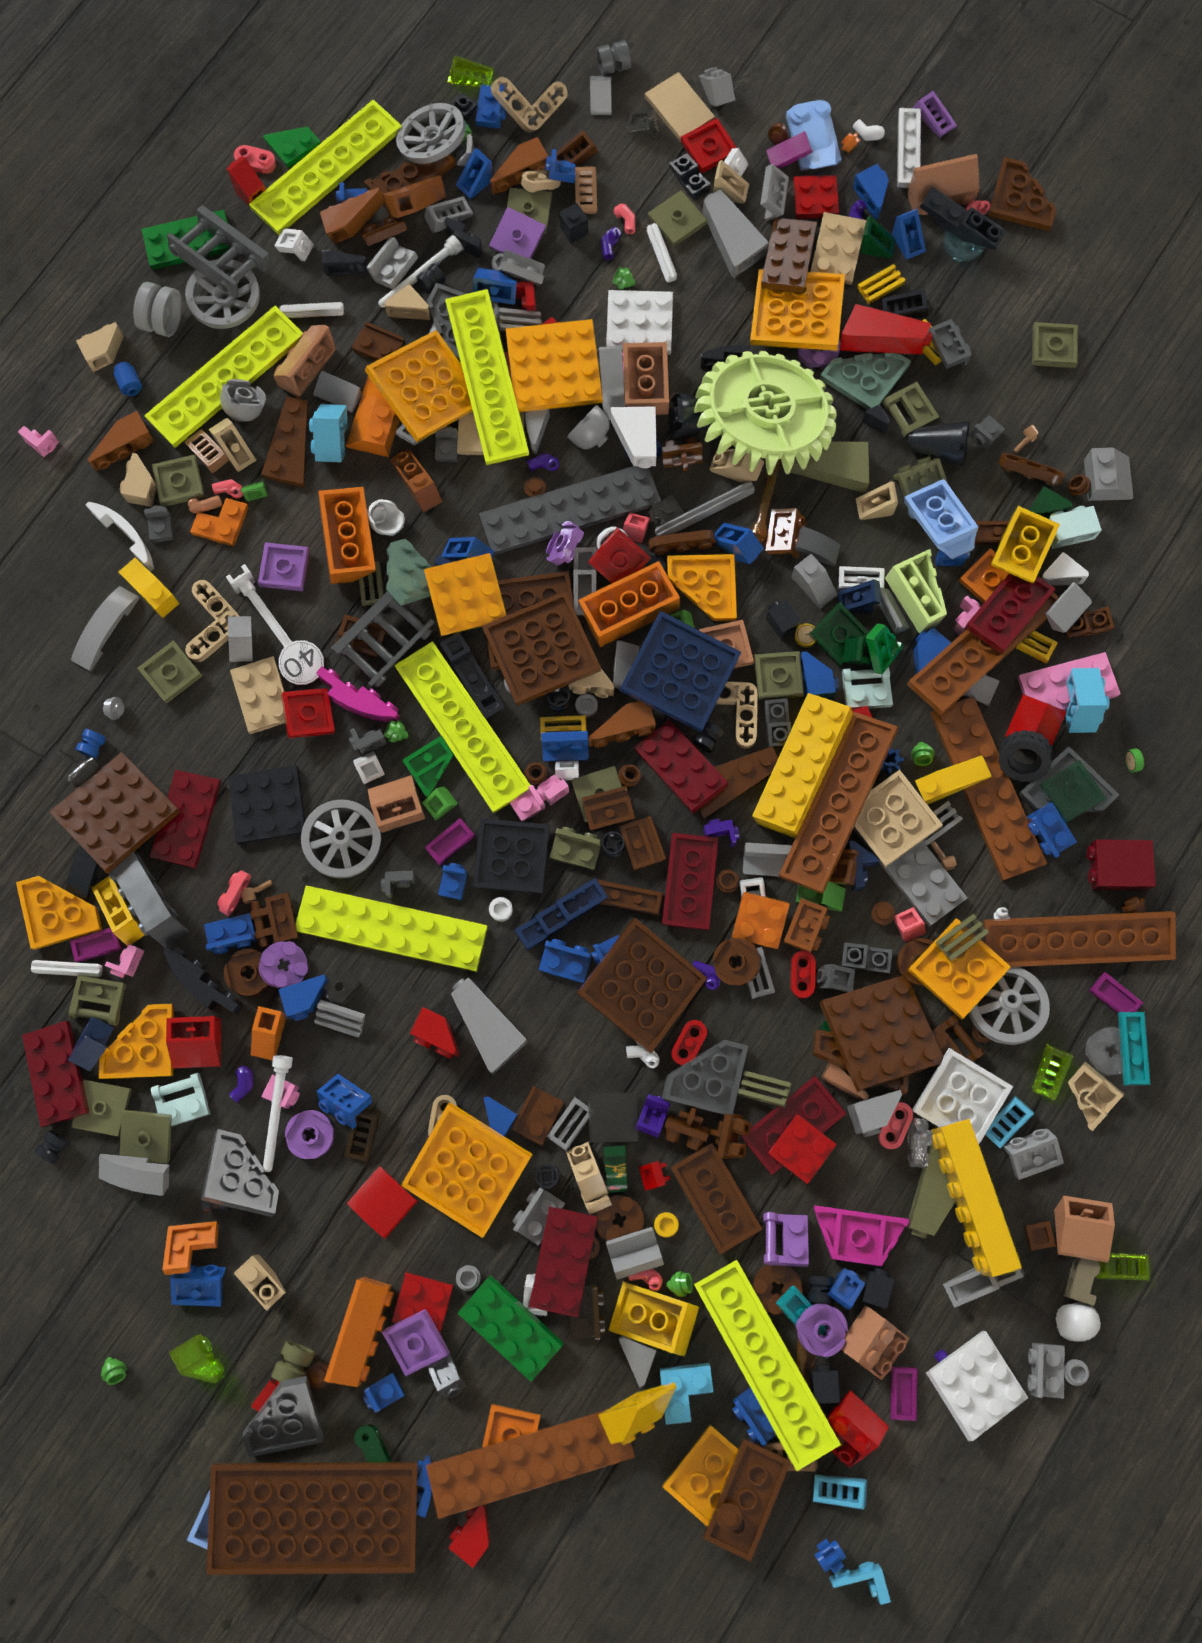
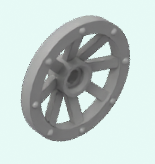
M446 103L430 104L416 110L405 119L401 125L402 127L398 130L396 142L398 149L406 160L417 164L435 162L446 157L457 148L464 137L466 124L461 112L455 106ZM444 114L445 117L440 126H437L436 115ZM429 117L430 126L424 128L419 122ZM452 118H454L456 124L447 129ZM414 128L421 134V137L408 136V134ZM406 143H408V144H420V145H418V146H416V147H413V148H411V149H408V148L406 147Z
M218 259L209 262L214 264ZM231 260L221 270H233L235 272L243 263ZM197 270L194 271L188 280L185 291L187 305L199 322L212 328L225 329L240 325L251 317L260 300V288L251 270L244 275L249 284L238 289L237 297L239 298L251 292L248 303L237 300V298L235 299L229 293H224L218 285L213 287L203 279L205 276ZM197 286H201L212 296H195ZM196 304H214L205 313L196 306ZM233 306L242 309L235 315H231V308ZM221 309L224 310L225 318L213 317Z
M333 800L320 805L308 816L302 828L301 844L306 859L318 872L333 878H349L362 873L375 861L381 846V833L377 827L375 817L363 805L350 800ZM338 809L354 811L344 826L341 825ZM331 811L335 827L331 828L318 821V819ZM360 816L370 826V828L350 831ZM313 827L329 835L328 837L310 842V834ZM338 834L345 835L342 840H338L336 837ZM373 835L370 851L353 840V838ZM331 844L321 863L315 857L312 850ZM349 847L365 857L353 867L351 866L347 850ZM337 850L341 851L345 869L328 867Z
M1011 967L1004 975L1017 978L1013 989L1008 987L1002 976L997 982L1002 992L990 989L986 996L997 999V1001L978 1007L976 1004L969 1012V1016L975 1027L987 1038L1001 1044L1017 1045L1030 1041L1041 1032L1049 1017L1050 1003L1045 988L1034 975L1020 967ZM1025 982L1035 994L1021 995L1019 992L1023 983ZM1008 999L1013 1000L1014 1003H1010ZM1038 1001L1039 1015H1036L1023 1003ZM998 1009L1000 1014L991 1027L981 1015ZM1018 1011L1035 1024L1026 1032L1022 1030ZM1007 1016H1011L1015 1034L999 1032Z

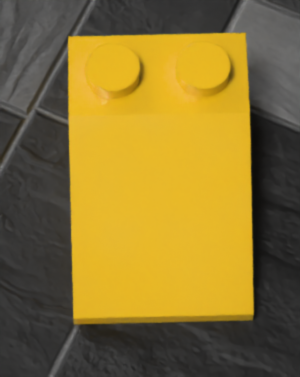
M1018 506L1003 534L991 565L1030 583H1034L1060 524Z
M623 1282L608 1331L673 1354L685 1356L699 1307Z
M675 1382L636 1392L599 1414L598 1416L610 1443L621 1442L622 1445H626L636 1439V1433L641 1431V1434L652 1430L655 1427L654 1422L663 1417L676 1390Z

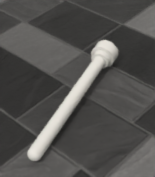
M454 235L448 238L441 251L380 299L379 306L384 308L385 302L408 284L412 286L416 283V276L421 272H427V267L432 263L438 265L449 255L452 256L460 253L463 247Z
M273 1056L272 1066L276 1076L263 1163L265 1172H270L273 1169L285 1075L292 1067L293 1060L292 1057Z

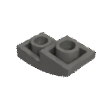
M802 526L795 550L812 554L817 561L835 566L840 544L817 531Z
M788 699L764 700L769 747L783 746L791 732Z
M844 943L842 966L869 972L891 974L893 950L874 948L862 944Z

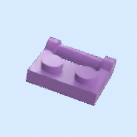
M764 1213L763 1222L766 1223V1254L764 1255V1264L808 1267V1215ZM776 1224H782L783 1256L776 1254Z

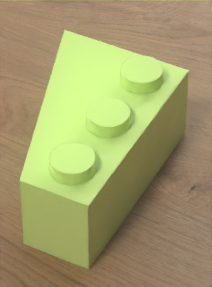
M930 549L893 566L885 577L919 634L922 631H927L937 626L947 615L942 592L938 588L936 581V569L932 566Z

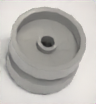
M151 282L143 283L138 289L134 302L133 317L137 329L147 332L155 331L156 334L166 337L174 335L182 314V297L179 290L166 286L161 288L160 285Z

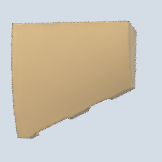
M1084 1062L1068 1081L1072 1092L1077 1098L1078 1106L1088 1122V1127L1092 1131L1124 1096L1123 1092L1087 1062Z

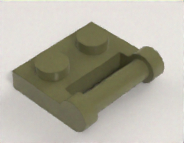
M917 382L886 397L882 401L883 406L889 409L902 430L901 434L905 439L908 438L909 433H913L914 429L927 427L939 419V415ZM900 401L913 420V424H908L896 405L897 402Z
M78 975L69 1009V1018L78 1019L81 1017L90 1019L94 1017L100 1021L108 1022L109 1025L117 1026L120 1020V1009L126 984ZM86 1001L110 1005L111 1008L110 1012L81 1008V1003Z

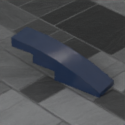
M594 878L557 900L554 905L535 915V918L515 929V933L526 951L595 908L608 899L597 879Z

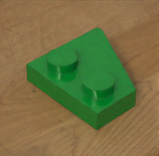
M309 127L265 134L263 136L265 143L287 169L301 161L321 144Z
M876 624L866 637L870 660L874 673L883 674L904 647L902 643L895 641L896 636L890 633L887 626L883 624Z
M439 736L402 761L427 798L454 755L442 736Z

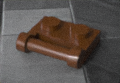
M956 1014L932 1030L943 1057L948 1048L965 1057L945 1030L949 1027L952 1028L971 1053L965 1058L973 1062L985 1053L981 1047L978 1048L960 1025L958 1022L960 1019Z

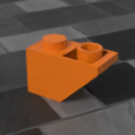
M258 1006L252 1027L251 1056L273 1061V1056L277 1054L287 1018L285 1013Z

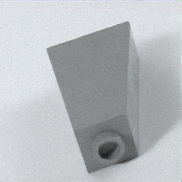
M721 189L715 193H710L704 199L703 215L707 219V224L731 276L735 278L767 255L769 242Z
M469 977L466 980L461 979L453 986L452 989L454 991L451 995L488 1070L494 1075L528 1041Z

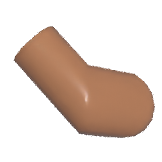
M217 495L202 501L192 498L188 501V506L192 513L197 514L198 512L202 513L220 507L222 503Z

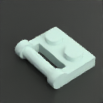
M889 667L883 674L874 673V669L842 670L846 706L851 707L852 710L868 706L869 709L892 707ZM881 678L882 682L879 684L853 686L851 684V680Z
M199 1073L192 1074L190 1078L160 1087V1085L151 1087L157 1112L172 1115L171 1127L211 1115ZM194 1087V1094L168 1102L164 1100V1095Z

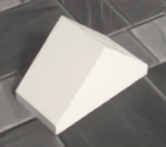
M1062 552L1042 575L1041 579L1051 586L1071 585L1073 582L1083 584L1089 574L1086 569Z

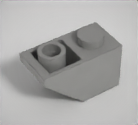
M713 67L706 69L705 74L699 75L711 105L719 106L735 101L730 73Z

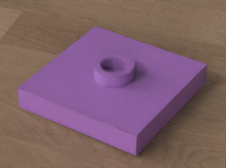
M507 207L489 244V248L499 253L509 250L531 259L543 236L546 225Z
M265 542L258 579L259 587L303 591L310 554L309 547Z
M427 1309L384 1329L382 1332L405 1376L448 1356L450 1353Z

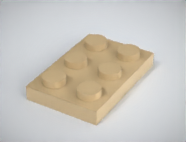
M824 212L811 272L845 274L844 284L852 285L866 220Z
M274 656L230 670L250 734L285 723L281 693L285 692Z

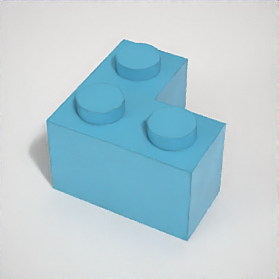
M320 404L317 411L314 412L313 418H310L309 429L310 432H313L314 438L311 441V453L315 454V461L342 462L345 456L344 433L348 427L347 405Z
M1072 668L1066 682L1070 698L1065 715L1068 732H1096L1099 724L1103 722L1105 710L1109 708V697L1105 696L1104 691L1105 679L1101 677L1099 668Z
M700 1363L659 1368L661 1386L673 1382L677 1386L664 1412L666 1424L691 1422L688 1395L713 1392L710 1364Z

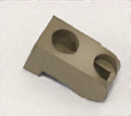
M1075 1258L1064 1297L1088 1305H1095L1097 1296L1090 1294L1094 1277L1100 1271L1098 1261Z

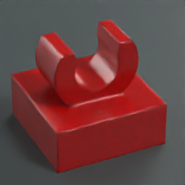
M656 1161L639 1167L645 1191L666 1185L665 1182L670 1180V1176L663 1177L661 1168L667 1166L666 1163Z

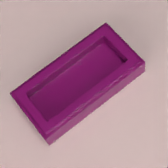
M806 131L766 150L770 164L775 165L778 169L813 153Z
M460 818L425 846V849L441 866L476 836Z
M111 928L70 940L75 963H82L123 949L121 940L112 932Z
M1106 972L1101 974L1089 990V992L1117 1014L1119 1012H1137L1143 1004L1140 999Z
M891 1367V1420L917 1421V1368Z

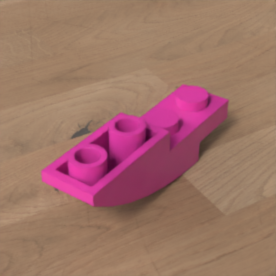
M321 666L316 672L319 679L331 688L327 693L330 699L342 708L374 721L387 723L390 720L400 721L397 713L398 709L390 702L386 704L380 700L381 696L370 688L368 691L362 686L358 691L351 683L347 682L344 684L340 681V676L331 668L326 670Z

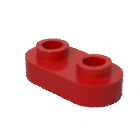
M804 950L797 952L791 960L790 989L793 995L800 999L808 998L815 990L816 961L812 953ZM799 960H805L807 962V966L800 967ZM799 983H804L806 985L805 991L799 990Z
M692 1020L684 1026L672 1049V1059L676 1064L682 1066L696 1057L707 1036L706 1026L701 1021ZM697 1029L699 1036L692 1037L690 1031ZM686 1050L688 1052V1056L686 1058H681L679 1056V1051Z

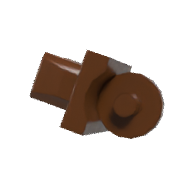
M695 437L687 438L683 445H676V442L673 440L665 441L664 447H662L663 467L681 466L682 471L687 472L688 465L703 463L702 442H697Z
M691 1107L690 1113L680 1110L679 1116L668 1114L665 1124V1139L677 1142L680 1133L689 1135L686 1146L699 1150L703 1141H707L710 1128L701 1125L703 1118L696 1116V1108Z
M725 1113L724 1121H719L718 1129H711L710 1134L716 1136L715 1145L719 1146L717 1157L731 1159L745 1157L746 1145L738 1143L740 1134H749L751 1123L743 1119V1115Z

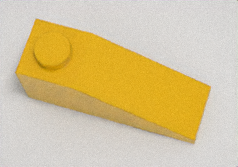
M136 558L119 571V574L162 618L179 605L173 594Z
M979 756L915 780L923 800L929 805L991 778L992 775L983 756Z
M108 876L93 886L92 890L112 932L128 946L144 936L138 926L141 922L138 917L135 918L129 911L128 906L131 904L128 900L125 901L118 892L120 888L118 883H115Z

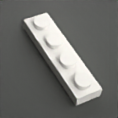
M899 108L897 187L909 188L914 168L920 167L921 109Z

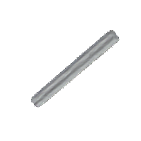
M748 481L655 529L656 536L674 534L754 493L755 488L753 484Z

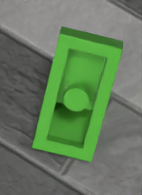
M829 881L824 894L798 885L795 903L799 904L802 898L824 906L828 910L842 912L846 888Z

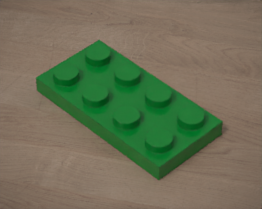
M225 210L213 212L228 223ZM197 216L142 229L151 270L185 263L180 257H175L170 252L167 235L171 233L180 240L198 224ZM203 231L187 246L197 252L214 236L208 231ZM220 243L204 258L226 253L230 247Z
M491 1275L457 1313L530 1382L564 1344L561 1339Z

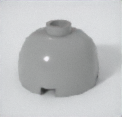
M228 380L226 385L223 384L220 394L222 409L229 417L238 422L256 419L260 415L266 401V396L262 389L258 386L254 389L250 386L251 382L246 380Z
M596 405L567 437L579 448L591 449L596 445L600 448L608 439L606 434L610 423L607 415Z

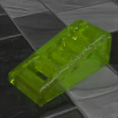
M454 55L448 81L481 87V85L490 86L494 68ZM482 74H486L485 79L481 78Z
M1047 1044L1032 1091L1056 1100L1073 1055ZM1052 1056L1062 1058L1061 1063L1053 1060ZM1049 1064L1058 1067V1072L1049 1069ZM1045 1074L1056 1077L1055 1081L1045 1078ZM1042 1082L1053 1086L1052 1091L1041 1087Z
M1110 1253L1108 1262L1098 1261L1100 1271L1096 1276L1097 1279L1150 1281L1149 1255ZM1116 1259H1118V1274H1116ZM1126 1259H1128V1275L1126 1272ZM1135 1260H1138L1139 1275H1136Z

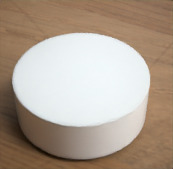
M498 897L490 903L489 912L494 920L503 922L511 917L513 907L508 899Z

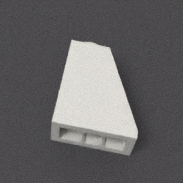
M611 407V423L633 466H639L640 468L656 466L655 407Z

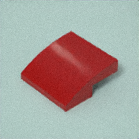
M379 1166L347 1204L385 1239L418 1201L384 1168Z

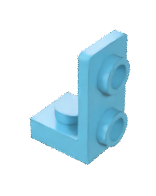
M866 1562L860 1564L859 1569L849 1571L848 1568L840 1569L835 1575L829 1577L833 1588L871 1578L872 1580L868 1581V1586L872 1598L876 1597L881 1605L891 1602L883 1571L879 1564L874 1565V1562Z

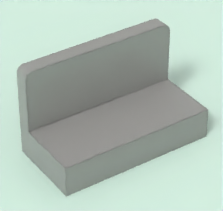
M745 843L743 874L779 877V873L792 846Z
M652 1227L606 1242L617 1280L664 1265Z

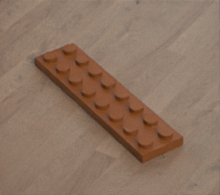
M1054 593L1049 597L1003 654L966 629L911 678L907 685L941 716L1047 620L1045 613L1059 597Z
M974 696L954 703L941 716L935 710L931 711L930 716L952 766L983 756L992 775L991 778L963 789V792L1001 881L1045 866L1047 864L1036 837L1027 826L1029 821L1011 780L1000 769L998 762L999 753Z
M854 712L779 873L780 878L824 894L898 732L897 726Z
M1173 911L983 920V928L989 931L984 937V943L1011 967L1176 960V913Z
M603 1410L426 1464L438 1519L635 1458L631 1442L626 1445H622L621 1442L610 1443L598 1416L606 1411Z

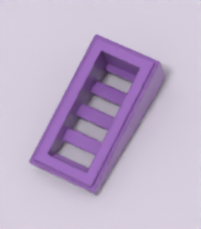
M934 91L917 101L913 109H921V119L939 138L957 127ZM938 117H940V118L942 119V120H940L939 122H937V121L935 120V119H937ZM944 123L948 125L943 129L940 127Z

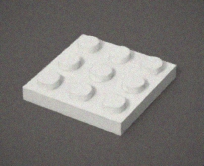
M609 290L606 347L621 346L623 353V343L667 342V355H671L673 292Z
M948 1048L941 1064L938 1065L912 1111L938 1127L970 1118L978 1144H980L1013 1086Z
M981 1331L926 1372L968 1441L975 1440L1028 1399L986 1331Z

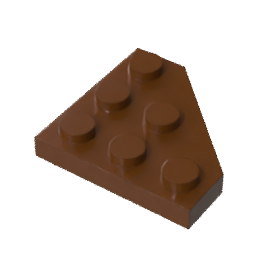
M1004 157L988 216L1050 232L1057 208L1053 202L1048 201L1044 195V189L1037 179H1033L1025 162Z

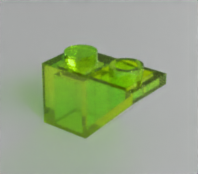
M202 1334L192 1337L169 1352L180 1375L211 1383H216L225 1378L222 1363L219 1359L214 1358L211 1353L212 1345L208 1338L203 1337Z

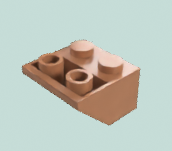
M412 775L368 789L371 808L381 833L426 819Z
M1063 1196L1054 1210L1058 1254L1108 1262L1115 1227L1112 1203Z
M865 1305L845 1334L844 1339L846 1341L841 1350L882 1380L889 1373L892 1364L905 1349L906 1343L910 1338Z

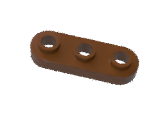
M1002 453L998 462L1001 465V469L1006 472L1013 473L1015 471L1031 480L1037 478L1052 487H1055L1056 484H1062L1065 473L1059 469L1010 453Z
M701 530L653 537L648 541L650 552L655 553V555H664L671 551L682 553L694 548L701 550L709 549L716 540L714 531Z

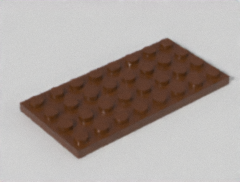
M418 1462L213 1463L211 1465L206 1575L415 1573Z

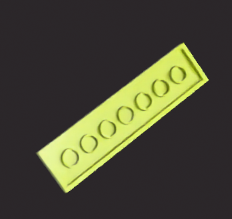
M372 100L249 204L251 210L274 232L280 235L283 229L289 228L395 138L398 130L402 127L401 124L377 102Z
M488 289L445 299L486 465L529 455Z
M274 306L144 416L176 448L222 409L220 394L223 384L226 385L230 379L246 380L252 384L298 344L303 332Z
M433 641L395 665V668L493 814L529 790L528 787L531 785Z
M311 886L305 887L296 921L298 933L477 972L488 928L487 925Z
M735 1260L694 1284L796 1471L840 1446L839 1440L738 1261Z

